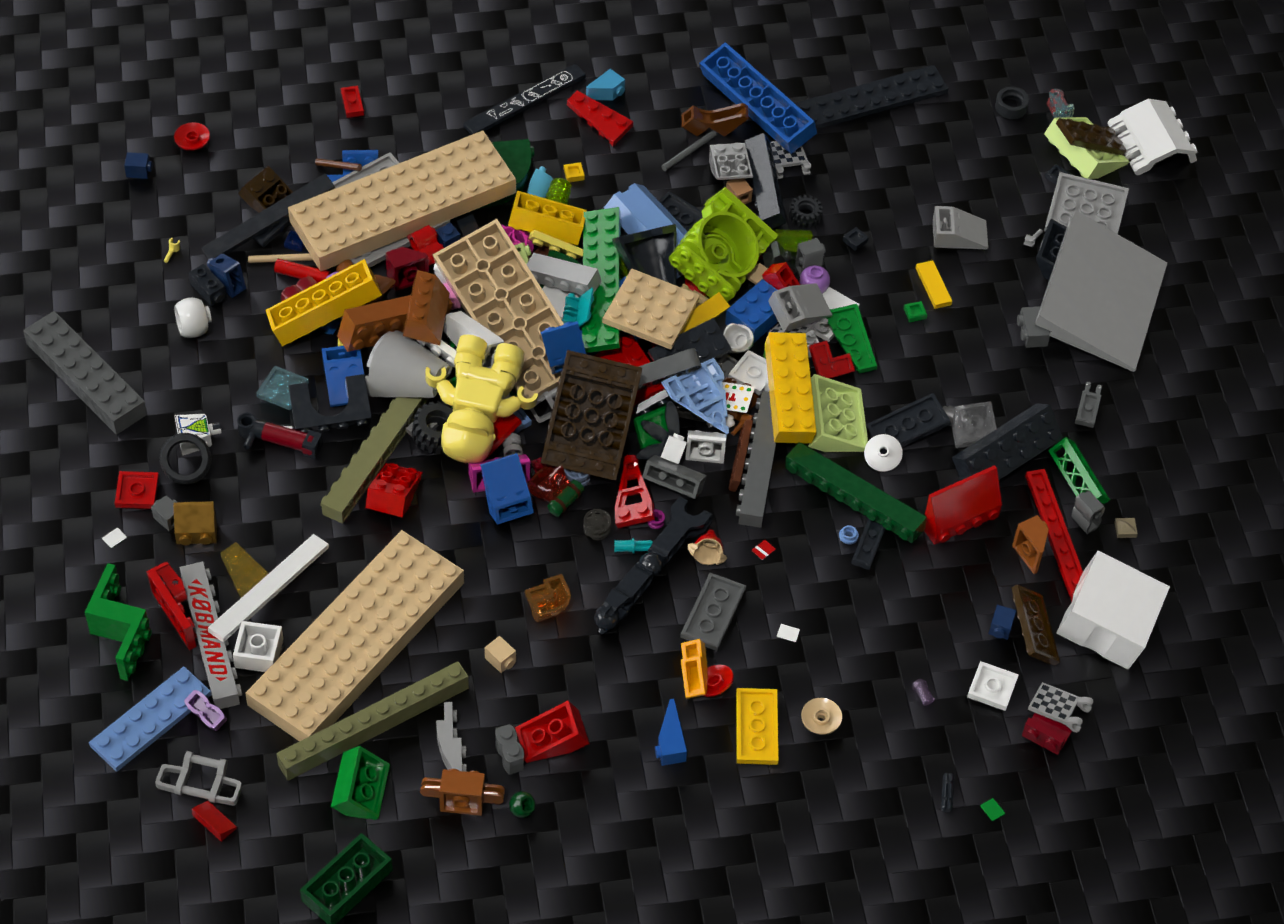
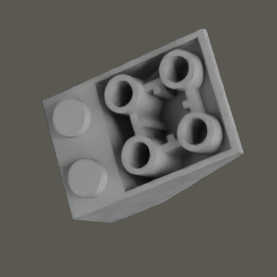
M745 143L710 145L709 163L711 172L717 180L753 178Z
M935 206L933 215L934 247L988 249L986 220L955 207Z
M817 283L794 285L774 291L768 300L784 333L832 316Z

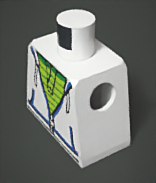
M205 414L175 415L178 434H195L202 438L208 447L212 445L210 435L221 434L220 423L208 424ZM180 443L182 456L200 450L192 443Z

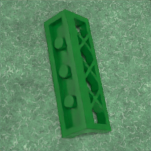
M1065 437L1048 450L1076 497L1082 492L1090 491L1103 504L1110 500L1073 440ZM1064 447V458H1059L1055 452ZM1067 462H1073V473L1066 471ZM1076 476L1083 478L1082 487H1076Z

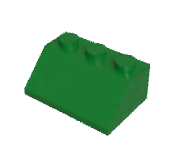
M361 746L344 751L331 807L346 816L377 820L380 814L390 764Z

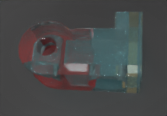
M1052 89L1049 92L1047 105L1053 117H1073L1075 109L1073 104H1067L1062 90Z

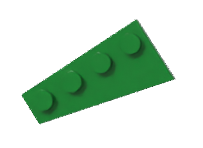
M852 304L830 309L832 316L826 318L828 319L827 325L845 353H850L853 365L858 373L876 370L877 364L858 305Z

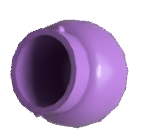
M812 265L802 271L799 283L800 285L817 283L823 294L830 285V276L825 268Z

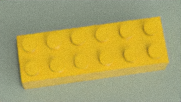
M363 259L266 309V313L273 333L280 344L284 346L342 317L345 309L362 306L377 299L382 294L372 270L366 260Z
M769 332L765 341V354L774 443H812L816 434L806 333Z

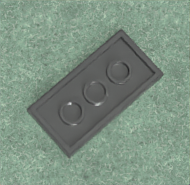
M709 573L681 632L680 638L688 641L701 639L705 643V647L718 651L745 593L746 585Z

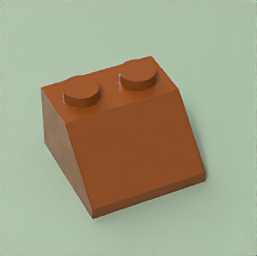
M1038 515L1018 524L1012 545L1033 574L1038 572L1049 530L1046 522L1042 521Z

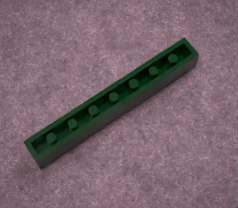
M799 442L786 456L785 468L789 472L800 476L807 483L815 485L822 492L835 497L839 502L847 504L854 511L867 516L871 521L879 523L886 530L899 535L903 540L913 543L925 529L926 516Z

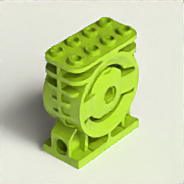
M724 187L706 201L705 207L702 210L703 218L696 222L681 239L680 244L677 245L674 252L669 256V261L673 267L677 268L685 278L694 283L709 298L720 292L728 302L736 295V291L740 289L749 272L753 270L757 264L758 257L766 251L770 243L776 240L778 234Z

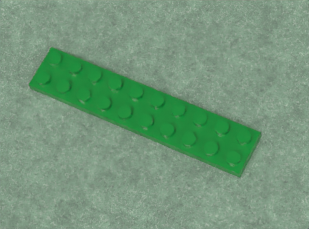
M619 207L584 212L583 265L598 269L601 283L593 294L594 300L590 309L591 318L582 325V340L586 353L620 348V330L602 323L606 311L620 289V255L612 243L613 238L620 237Z

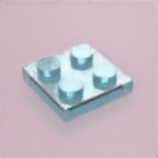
M274 366L256 392L257 397L291 410L288 385L308 383V378Z

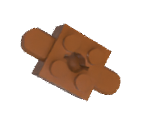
M443 769L441 779L425 777L421 783L420 793L423 796L440 798V812L482 816L484 803L501 804L504 801L505 788L502 785L485 784V774L478 771L465 772L457 769Z

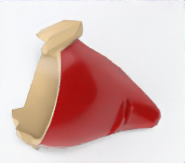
M712 529L700 536L694 544H688L689 552L701 564L719 565L727 559L726 555L723 554L724 547L722 541L715 535Z

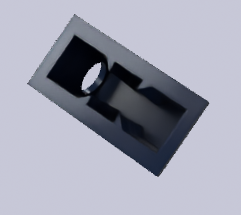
M220 254L216 258L212 257L207 261L210 271L224 284L226 293L231 298L246 289L242 269L238 261L225 254Z

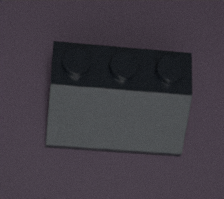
M1050 219L1036 257L1043 277L1048 280L1050 279L1067 228L1053 219Z

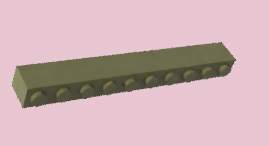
M397 397L391 401L387 412L381 415L378 425L372 428L368 439L362 442L358 453L352 456L348 467L342 470L339 480L332 484L329 494L322 498L321 506L324 516L342 524L407 433L406 428L414 421L417 410L419 408L422 409V405L427 404L430 398Z
M457 661L276 753L278 766L289 781L342 754L344 751L350 750L469 689L468 675Z

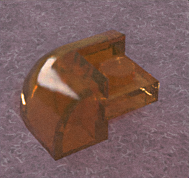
M562 574L544 579L542 585L525 590V596L536 622L563 613L569 604L571 596Z

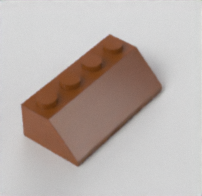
M417 270L403 336L440 345L450 292L435 274Z

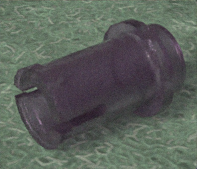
M918 679L912 684V689L914 692H917L922 704L927 706L933 703L935 699L927 687V681Z

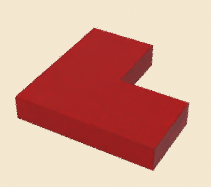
M827 340L809 345L817 375L830 379L855 371L850 353L833 358Z

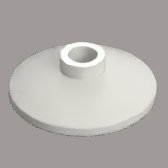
M881 434L874 436L865 446V460L876 471H891L899 465L902 459V447L898 440L890 435ZM884 448L887 450V453L881 454L880 450Z

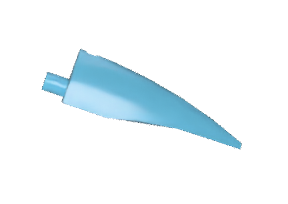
M541 166L539 169H535L529 183L528 194L542 198L547 196L554 183V179L545 173V167Z

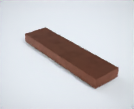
M747 419L740 431L729 484V490L736 492L741 481L753 422Z

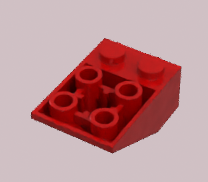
M386 463L368 487L365 508L403 517L409 509L423 472L417 471L414 468L400 467L395 463Z

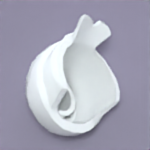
M731 323L724 330L723 335L732 348L731 353L739 354L752 347L754 335L747 326Z

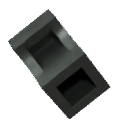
M778 241L771 243V249L762 254L766 268H769L772 264L787 262L793 274L797 273L790 251H786Z

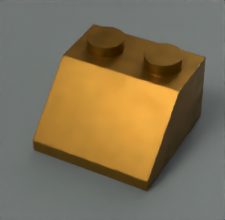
M214 501L174 503V528L177 544L206 545L217 542V520Z

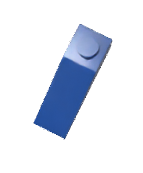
M674 699L669 701L658 737V746H655L656 758H660L662 766L686 762L687 750Z

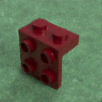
M1034 713L1033 717L1028 718L1025 723L1022 736L1058 755L1072 730L1065 724Z

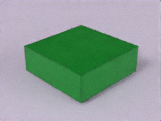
M922 301L904 304V311L909 322L927 319V313Z

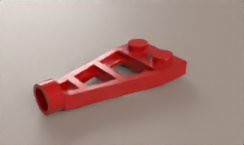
M627 455L623 458V473L615 504V524L617 528L655 520L654 503L642 477L639 462L635 455ZM638 479L639 486L627 488L629 480ZM641 495L642 502L626 506L628 496Z

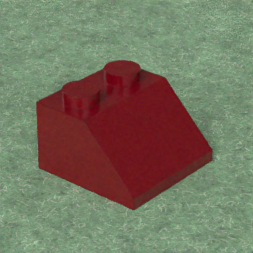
M405 247L386 252L387 277L396 281L393 286L395 291L413 286L417 270L429 273L428 255L426 253Z

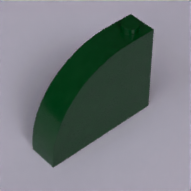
M529 139L491 142L516 178V193L517 191L522 192L531 176L534 147L530 146ZM516 193L482 206L480 209L491 208L509 202L516 197Z

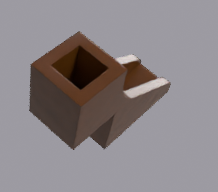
M744 103L711 111L702 110L693 105L681 114L682 128L696 136L711 128L725 137L749 119L748 105Z

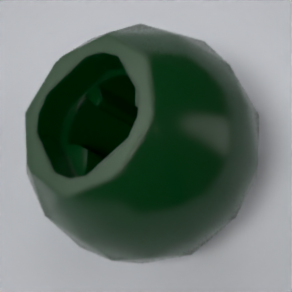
M525 791L515 793L509 802L510 811L519 818L530 816L536 806L533 796Z

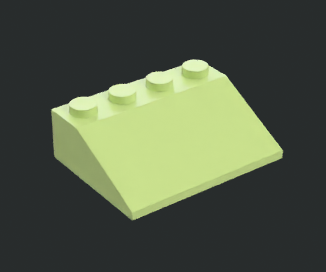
M1087 117L1062 118L1072 119L1073 121L1077 122L1083 121L1087 124L1093 125V123ZM1054 118L1044 133L1048 141L1059 149V153L1065 156L1070 161V164L1081 172V176L1084 178L1098 179L1130 162L1124 155L1070 145L1056 125L1059 118Z
M814 374L811 377L816 434L812 443H809V447L823 452H864L865 446L868 443L861 389Z

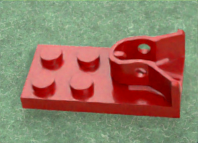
M164 562L146 571L151 592L187 648L191 650L196 647L195 638H197V635L193 629L195 627L190 617L186 618L184 615L185 610L181 602L187 600L186 591L182 579L168 562Z

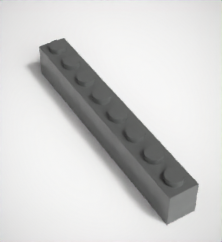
M762 391L761 398H757L756 409H759V411L754 413L753 424H756V427L751 429L750 439H753V443L748 445L747 454H750V459L746 458L744 468L748 471L747 474L743 473L741 485H745V487L740 489L739 500L742 503L737 505L736 516H739L738 524L759 528L762 527L776 448L773 435L770 395L766 391Z

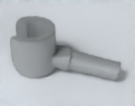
M1039 229L1033 236L1027 234L1024 245L1033 247L1037 237L1043 231Z

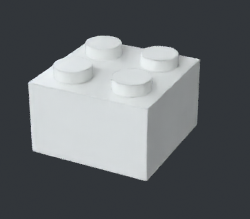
M242 621L233 652L235 668L266 672L279 658L283 643L282 626Z

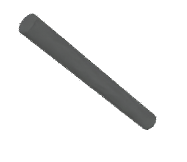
M712 130L664 163L661 166L664 171L670 169L716 137V132Z

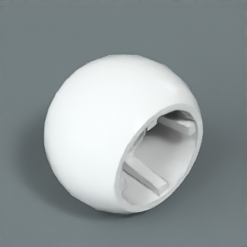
M193 297L185 298L174 307L176 322L181 336L196 338L207 332L208 323L212 322L209 307H204L202 300Z

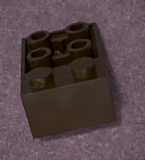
M268 165L246 183L238 194L252 209L260 213L292 194L293 191Z

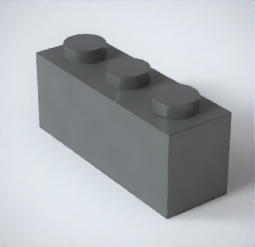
M654 455L647 460L642 477L695 499L702 493L707 475Z

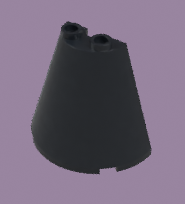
M676 224L612 239V243L629 272L631 269L676 285V268L669 261V256L676 248Z

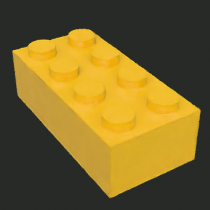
M517 191L508 226L530 233L533 230H537L571 245H578L585 222L584 212H587V210Z

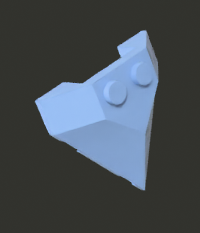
M714 358L701 363L702 367L696 371L679 377L675 375L661 382L673 401L679 403L725 434L729 433V427L726 426V417H728L726 392L723 389L722 383L724 373Z

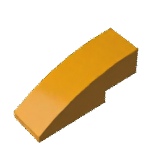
M701 639L681 643L683 655L681 665L685 696L688 699L706 695L707 658L705 643Z

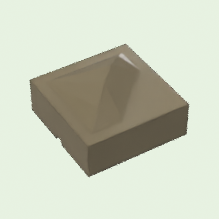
M1115 518L1114 524L1117 538L1137 537L1135 518Z

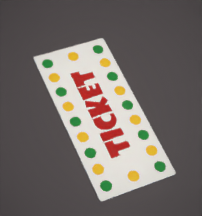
M722 382L723 389L726 392L727 410L747 413L755 387Z

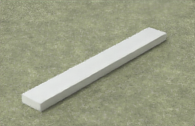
M313 534L208 627V632L220 641H226L240 628L242 621L247 622L323 554L328 549L329 544Z

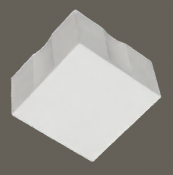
M1097 551L1079 579L1073 593L1072 603L1063 616L1057 634L1080 646L1090 648L1102 657L1129 669L1146 647L1170 586Z

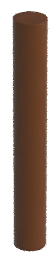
M318 158L315 160L317 166L361 171L362 165L357 163Z

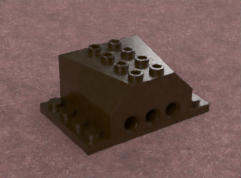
M567 350L544 442L545 446L541 463L616 481L643 368Z

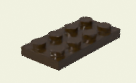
M1059 118L1056 122V125L1072 146L1122 156L1127 151L1123 142L1116 136L1114 129L1111 127H1101L1097 124L1092 125L1083 121L1077 122L1072 119Z
M1018 584L1011 588L1013 601L1016 604L1017 617L1021 623L1027 653L1029 656L1055 666L1059 664L1060 659L1043 596Z

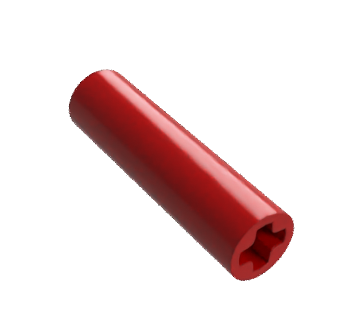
M279 258L274 266L275 273L298 279L311 276L317 283L325 280L331 274L330 271H320L318 268Z

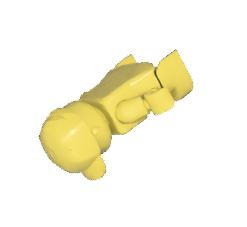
M469 334L460 336L454 359L456 388L446 380L445 367L441 369V375L438 377L432 376L431 369L426 367V383L437 389L444 403L453 406V412L449 415L447 422L443 424L441 434L442 449L447 456L463 463L482 462L487 458L495 440L493 423L496 422L497 418L509 417L519 410L520 407L532 409L536 406L538 393H534L533 397L529 399L522 396L524 395L523 386L518 389L517 397L511 396L506 398L519 380L524 364V351L518 346L507 343L497 345L493 365L491 368L482 366L487 350L486 341Z

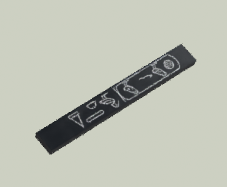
M574 64L463 123V127L471 135L480 131L485 132L585 79L586 74Z

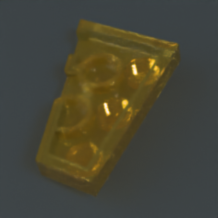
M237 542L221 552V558L240 598L269 574Z

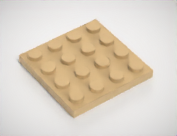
M631 269L606 311L602 323L671 350L699 301L700 295Z

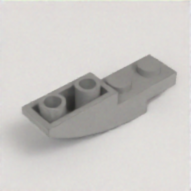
M444 702V720L436 721L439 751L447 770L457 769L466 772V764H462V758H466V746H462L461 738H457V728H453V722H457V710H453L452 702Z

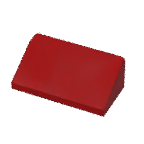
M209 801L191 809L192 815L221 842L237 829V826Z

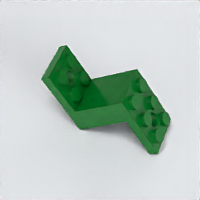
M108 563L85 610V616L90 634L122 642L116 655V662L120 679L128 681L130 675L136 671V662L143 655L144 644L146 640L149 641L152 629L149 626L150 620L147 617L146 609L114 601L115 597L119 596L121 592V585L119 584V574H117L116 566Z

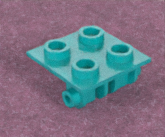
M593 287L578 298L573 293H569L566 296L565 311H563L562 318L563 323L578 321L580 327L590 320V309L594 300Z

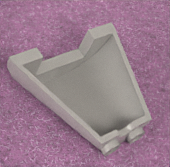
M397 330L395 332L389 331L377 341L367 362V367H370L369 376H365L367 393L371 397L434 398L438 391L426 383V367L431 369V375L434 377L440 376L441 369L445 367L446 378L451 374L453 368L412 338L403 336V332Z

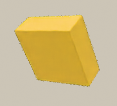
M581 162L564 165L563 170L567 183L584 180L585 175Z

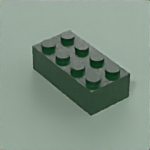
M361 833L300 889L301 901L327 924H337L393 871L392 859Z

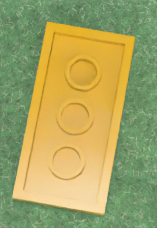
M736 689V753L738 764L778 765L777 689Z

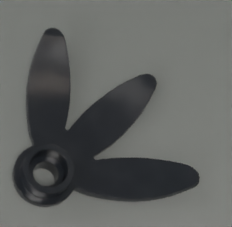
M668 401L665 407V422L668 432L654 422L648 420L641 422V426L651 437L662 442L641 449L636 454L637 459L645 460L650 459L654 455L661 456L669 435L673 436L674 433L679 435V417L672 401Z

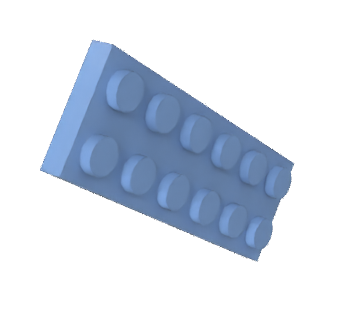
M183 666L93 738L89 745L117 772L191 712L184 700L194 690L200 691L207 698L212 695L211 691Z

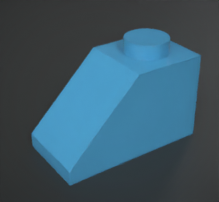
M609 69L586 87V95L594 100H614L624 93L625 79Z

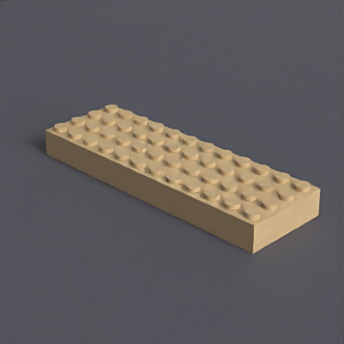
M480 131L288 207L289 220L319 270L324 271L345 260H351L403 239L427 225L435 226L515 194L516 178L484 131Z
M401 530L246 692L247 705L298 741L333 725L464 584V570Z

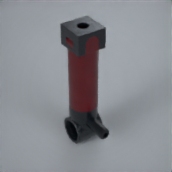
M248 412L242 413L237 418L239 435L246 439L243 445L245 449H250L255 438L302 451L303 456L316 459L323 446L322 434L309 430L308 433L256 419L254 414Z

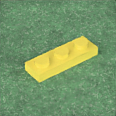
M533 230L529 235L528 239L533 241L532 243L536 246L542 247L544 245L549 247V250L564 253L575 260L583 256V249L537 230Z

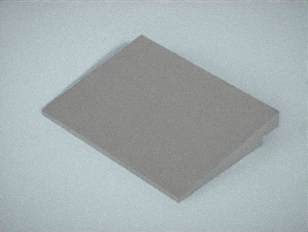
M1074 211L1069 219L1035 325L1049 330V336L1134 372L1167 262L1083 214Z

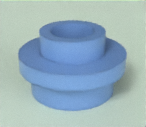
M847 525L839 532V538L845 544H853L858 540V531L853 526Z

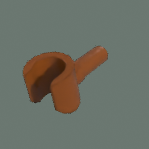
M747 413L742 414L740 422L731 434L735 436L742 428L746 419L753 421V416Z

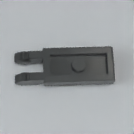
M1086 382L1075 424L1093 428L1101 399L1102 385H1098L1095 393L1089 392L1091 383Z

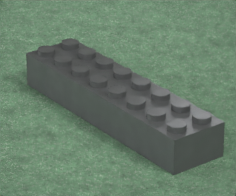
M55 311L23 330L26 344L116 435L147 415L145 401Z

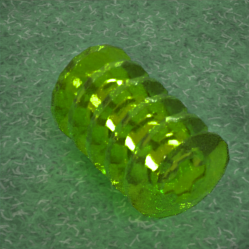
M563 178L553 179L550 182L546 199L567 204L572 185Z

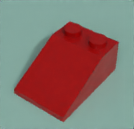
M569 701L515 727L519 743L524 751L526 763L572 753L589 744L580 712Z

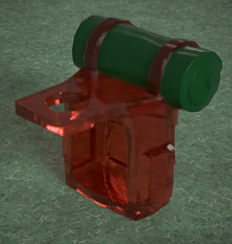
M543 466L527 483L532 495L549 502L547 508L556 517L563 514L584 491V487L580 482L574 479L569 481L566 478L562 466H558L556 469Z

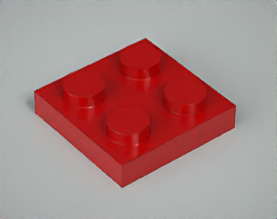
M119 471L115 508L151 509V506L156 502L159 473Z

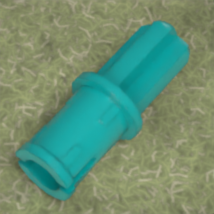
M634 538L632 540H614L615 553L632 552V554H634V551H648L653 541H634Z

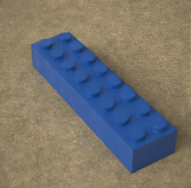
M726 42L699 63L702 74L733 103L748 105V116L790 154L817 134L814 120Z

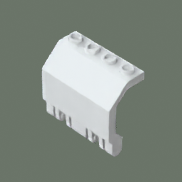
M1144 100L1122 111L1120 115L1111 118L1107 123L1109 127L1114 129L1116 135L1119 134L1117 137L1123 142L1127 150L1124 154L1128 160L1133 159L1130 161V165L1135 175H1141L1149 171L1155 163L1176 153L1187 154L1190 163L1197 161L1195 154L1198 151L1194 143L1190 144L1189 134L1187 131L1183 132L1181 120L1175 118L1176 112L1172 106L1169 107L1166 101Z

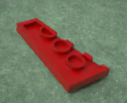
M578 90L567 100V106L579 117L587 120V124L596 128L599 131V135L603 138L606 137L612 146L633 127L634 121Z

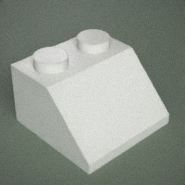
M688 430L686 460L724 463L726 434Z

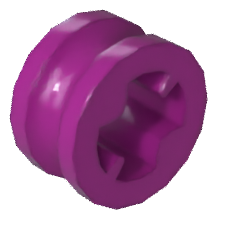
M655 509L654 514L659 521L652 520L647 521L652 529H660L664 525L665 515L661 510Z

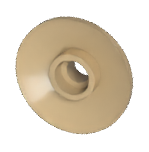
M815 698L804 705L801 719L804 726L811 732L821 735L830 734L840 726L842 712L839 706L832 700Z

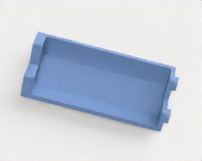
M634 183L629 186V190L623 193L620 191L615 193L604 207V209L619 207L620 226L628 234L676 224L677 247L687 233L686 229L643 185ZM676 268V279H678L683 274Z

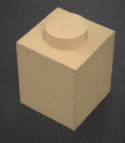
M498 636L485 647V659L502 673L504 670L514 666L516 650L502 637Z

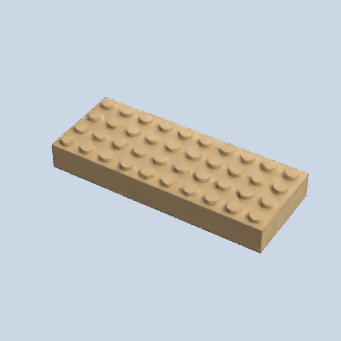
M498 219L433 254L435 264L467 315L502 338L504 343L518 346L524 351L522 372L513 388L516 394L518 389L523 386L524 395L522 396L529 399L533 397L534 393H538L539 397L545 391L549 392L557 387L561 372L555 374L551 372L541 331L548 327L562 326L564 323Z

